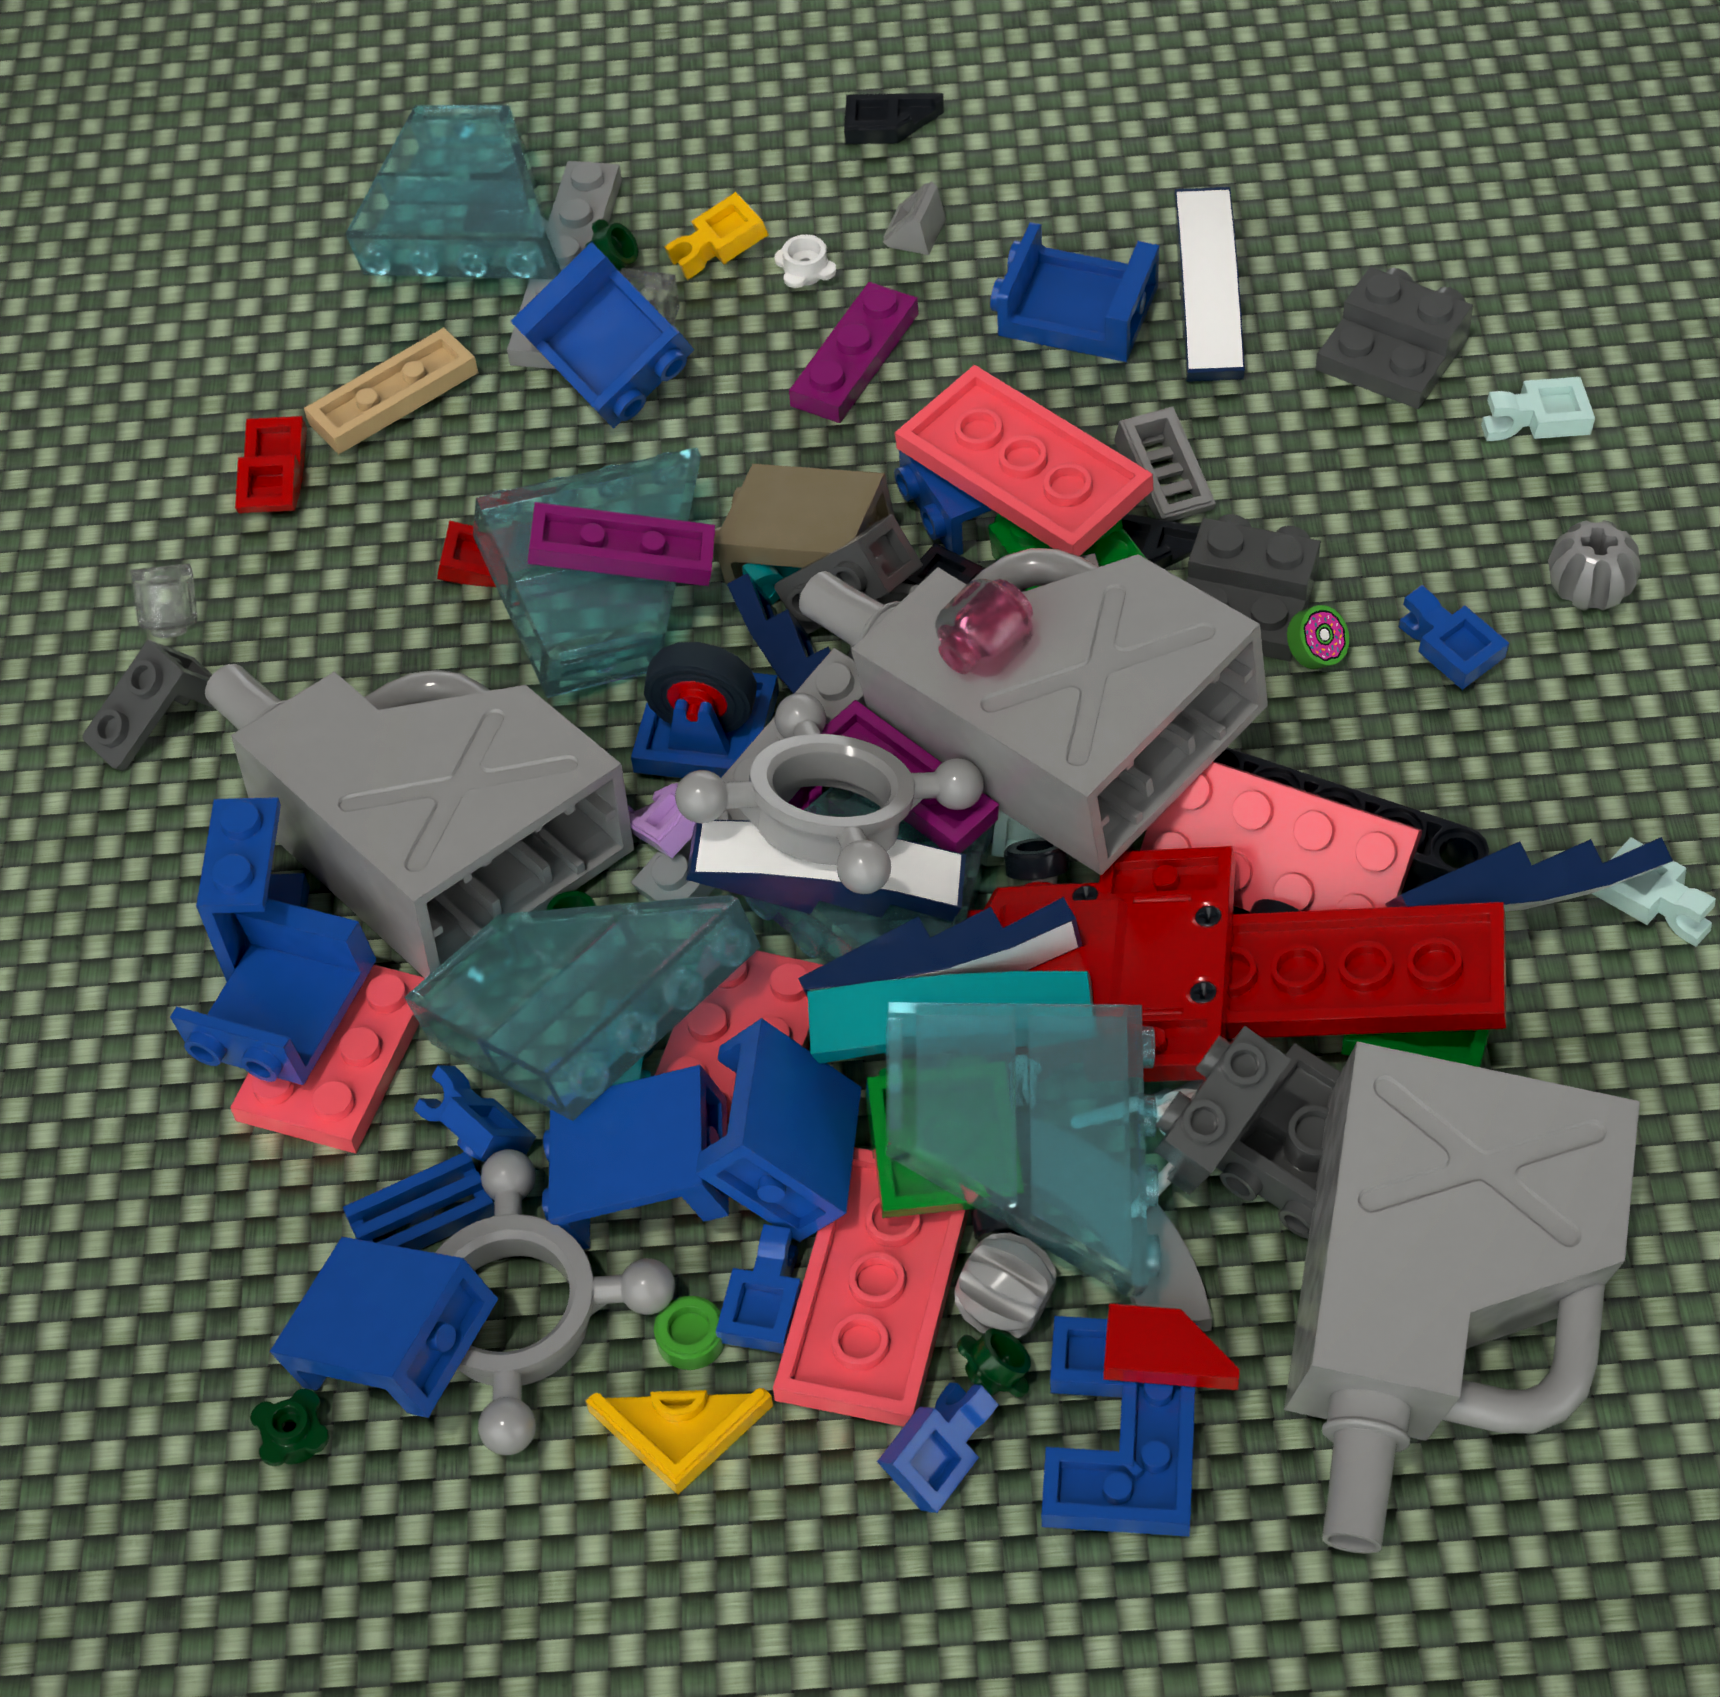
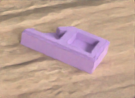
M672 783L655 791L652 798L655 802L634 811L628 805L632 834L670 858H673L692 838L695 822L685 818L677 808L675 792L678 783Z

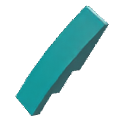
M1007 971L945 974L874 981L807 991L810 1051L813 1058L819 1064L885 1053L891 1062L958 1052L962 1058H985L1097 1039L1091 976L1088 971Z

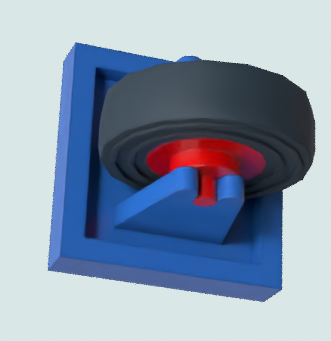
M677 642L663 647L650 661L646 673L644 696L647 703L631 755L633 772L683 778L693 771L707 770L721 778L772 720L779 694L778 676L754 673L738 656L718 646L701 642Z

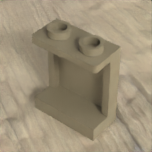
M752 464L742 486L737 487L734 491L732 506L723 525L715 530L713 557L716 562L720 563L725 583L727 584L743 576L742 566L747 563L803 568L845 546L875 522L890 514H893L895 517L885 474Z

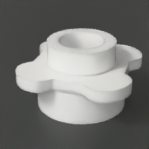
M805 234L792 237L775 254V264L782 267L785 272L784 283L792 288L812 285L820 279L829 280L836 274V264L828 261L826 244L820 238L813 235Z

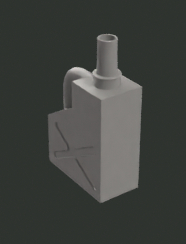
M1030 548L1003 556L982 570L972 580L988 579L995 581L987 583L981 589L986 605L995 616L983 625L956 652L953 658L945 651L937 637L935 621L943 608L947 609L950 605L952 607L958 605V595L967 584L937 567L901 602L894 601L885 605L830 572L822 571L814 575L801 592L799 609L803 615L852 646L851 650L866 707L943 763L952 758H963L974 763L983 776V793L999 804L1000 811L1100 875L1125 852L1268 706L1260 624L1139 554L1101 567L1082 557L1060 549ZM1033 586H1040L1019 594H1015L1017 591L1022 589H1026ZM954 598V602L949 605L948 603ZM961 609L956 615L954 627L951 626V629L948 631L947 625H942L944 635H956V639L962 638L974 627L976 618L972 613L969 614V612L967 613Z
M228 664L219 668L207 682L205 698L238 730L231 735L248 798H279L281 808L276 841L432 986H435L545 911L549 902L554 897L567 891L576 890L634 850L622 764L527 685L491 691L483 684L462 673L430 670L409 673L384 684L363 697L334 671L289 700H280L238 664Z
M1357 1041L1328 1098L1327 1108L1329 1110L1328 1116L1325 1119L1321 1149L1323 1148V1153L1319 1161L1315 1189L1317 1190L1316 1205L1312 1210L1284 1405L1285 1411L1327 1419V1422L1322 1425V1434L1329 1441L1333 1442L1328 1498L1322 1541L1327 1545L1354 1553H1376L1382 1550L1395 1453L1401 1452L1410 1446V1437L1427 1441L1441 1421L1497 1433L1533 1434L1566 1421L1588 1397L1598 1364L1605 1285L1625 1262L1640 1101ZM1557 1319L1553 1361L1549 1373L1538 1385L1525 1390L1505 1389L1463 1380L1466 1349Z

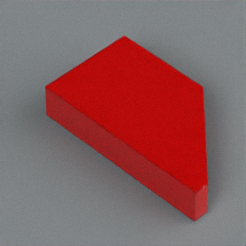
M1109 1303L1104 1380L1238 1390L1240 1369L1182 1309Z

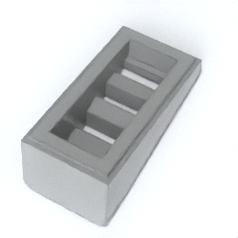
M1173 406L1119 421L1114 438L1119 453L1153 474V491L1145 497V500L1156 519L1174 521L1214 510L1216 502ZM1160 442L1164 446V448L1146 452L1144 449L1146 446ZM1170 458L1173 464L1155 469L1151 465V463ZM1179 474L1183 479L1182 481L1161 486L1158 481ZM1190 491L1193 498L1168 504L1166 499L1168 496Z

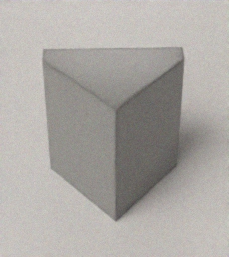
M932 181L925 183L899 204L883 236V243L890 248L925 255L930 254L946 220L938 187Z

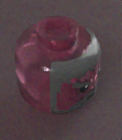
M977 579L968 583L940 611L935 621L937 637L941 642L938 646V651L944 662L960 674L971 672L981 677H992L1000 674L1028 646L1034 635L1031 619L1033 610L1029 600L1016 586L1005 580Z

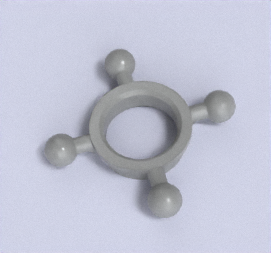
M795 693L784 698L778 705L775 713L776 728L784 739L767 746L757 754L751 764L749 781L724 782L717 774L711 771H693L684 776L679 782L675 792V801L680 813L695 823L712 822L719 818L725 809L739 808L758 828L761 835L778 850L801 860L837 865L838 877L847 889L857 894H871L881 889L890 877L891 860L887 851L896 842L900 822L908 815L910 810L922 799L936 798L941 805L948 809H967L979 800L983 792L984 781L979 768L967 759L952 758L946 760L937 767L935 772L910 773L903 762L881 747L847 736L821 734L826 724L824 707L812 695ZM808 786L835 787L860 794L872 800L881 808L873 813L861 816H824L799 809L784 801L778 794Z
M513 1149L500 1150L492 1154L484 1163L481 1171L482 1186L487 1195L494 1200V1217L482 1219L464 1227L446 1240L435 1252L464 1258L474 1271L490 1262L507 1257H533L552 1265L564 1276L569 1284V1300L566 1310L559 1323L544 1338L525 1348L507 1352L487 1351L471 1345L458 1367V1370L467 1377L493 1386V1401L484 1408L480 1415L478 1432L483 1444L490 1451L499 1455L517 1454L523 1451L533 1440L536 1421L530 1407L522 1401V1386L552 1375L575 1355L585 1338L590 1316L606 1304L625 1303L629 1309L639 1314H655L670 1304L675 1293V1279L671 1270L661 1261L651 1258L639 1259L631 1263L621 1275L593 1277L585 1252L575 1238L558 1225H552L549 1221L542 1218L522 1215V1200L532 1191L535 1185L536 1173L531 1160L522 1152Z

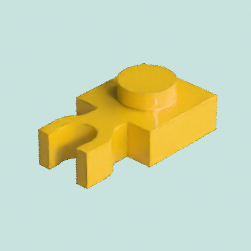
M735 192L691 221L696 232L688 236L678 237L664 246L670 261L674 265L678 263L684 277L689 280L701 272L706 263L716 256L724 265L767 237L768 232L763 220Z

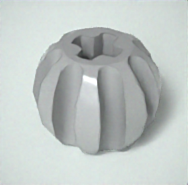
M1585 520L1569 527L1565 534L1557 538L1548 558L1551 585L1562 599L1572 601V605L1575 608L1583 611L1589 608H1597L1603 611L1620 604L1624 597L1632 593L1641 573L1637 544L1627 531L1617 529L1613 522L1606 520L1599 523Z
M1012 1233L991 1234L978 1243L967 1260L955 1287V1305L964 1320L982 1334L990 1328H996L1002 1331L1005 1330L1016 1339H1020L1034 1328L1041 1317L1056 1285V1268L1047 1253L1030 1239Z

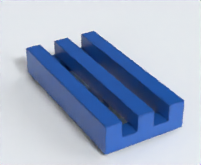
M463 1152L343 1206V1210L356 1239L373 1242V1239L408 1223L415 1225L377 1243L420 1250L457 1233L472 1223L494 1216V1202L485 1192L481 1183V1176L476 1171L471 1156ZM469 1195H472L474 1198L435 1216L436 1210Z

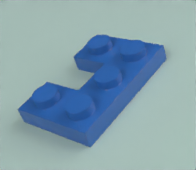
M1054 1316L1050 1393L1122 1398L1119 1451L1046 1447L1041 1513L1042 1527L1190 1537L1195 1387L1104 1380L1108 1319Z

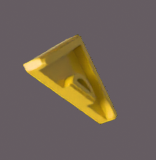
M758 1388L751 1394L708 1395L707 1390L650 1392L651 1397L604 1398L599 1393H593L585 1400L588 1411L677 1495L773 1407L772 1395L764 1388Z

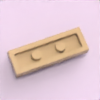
M443 327L306 406L304 411L308 424L339 455L478 373L476 359Z

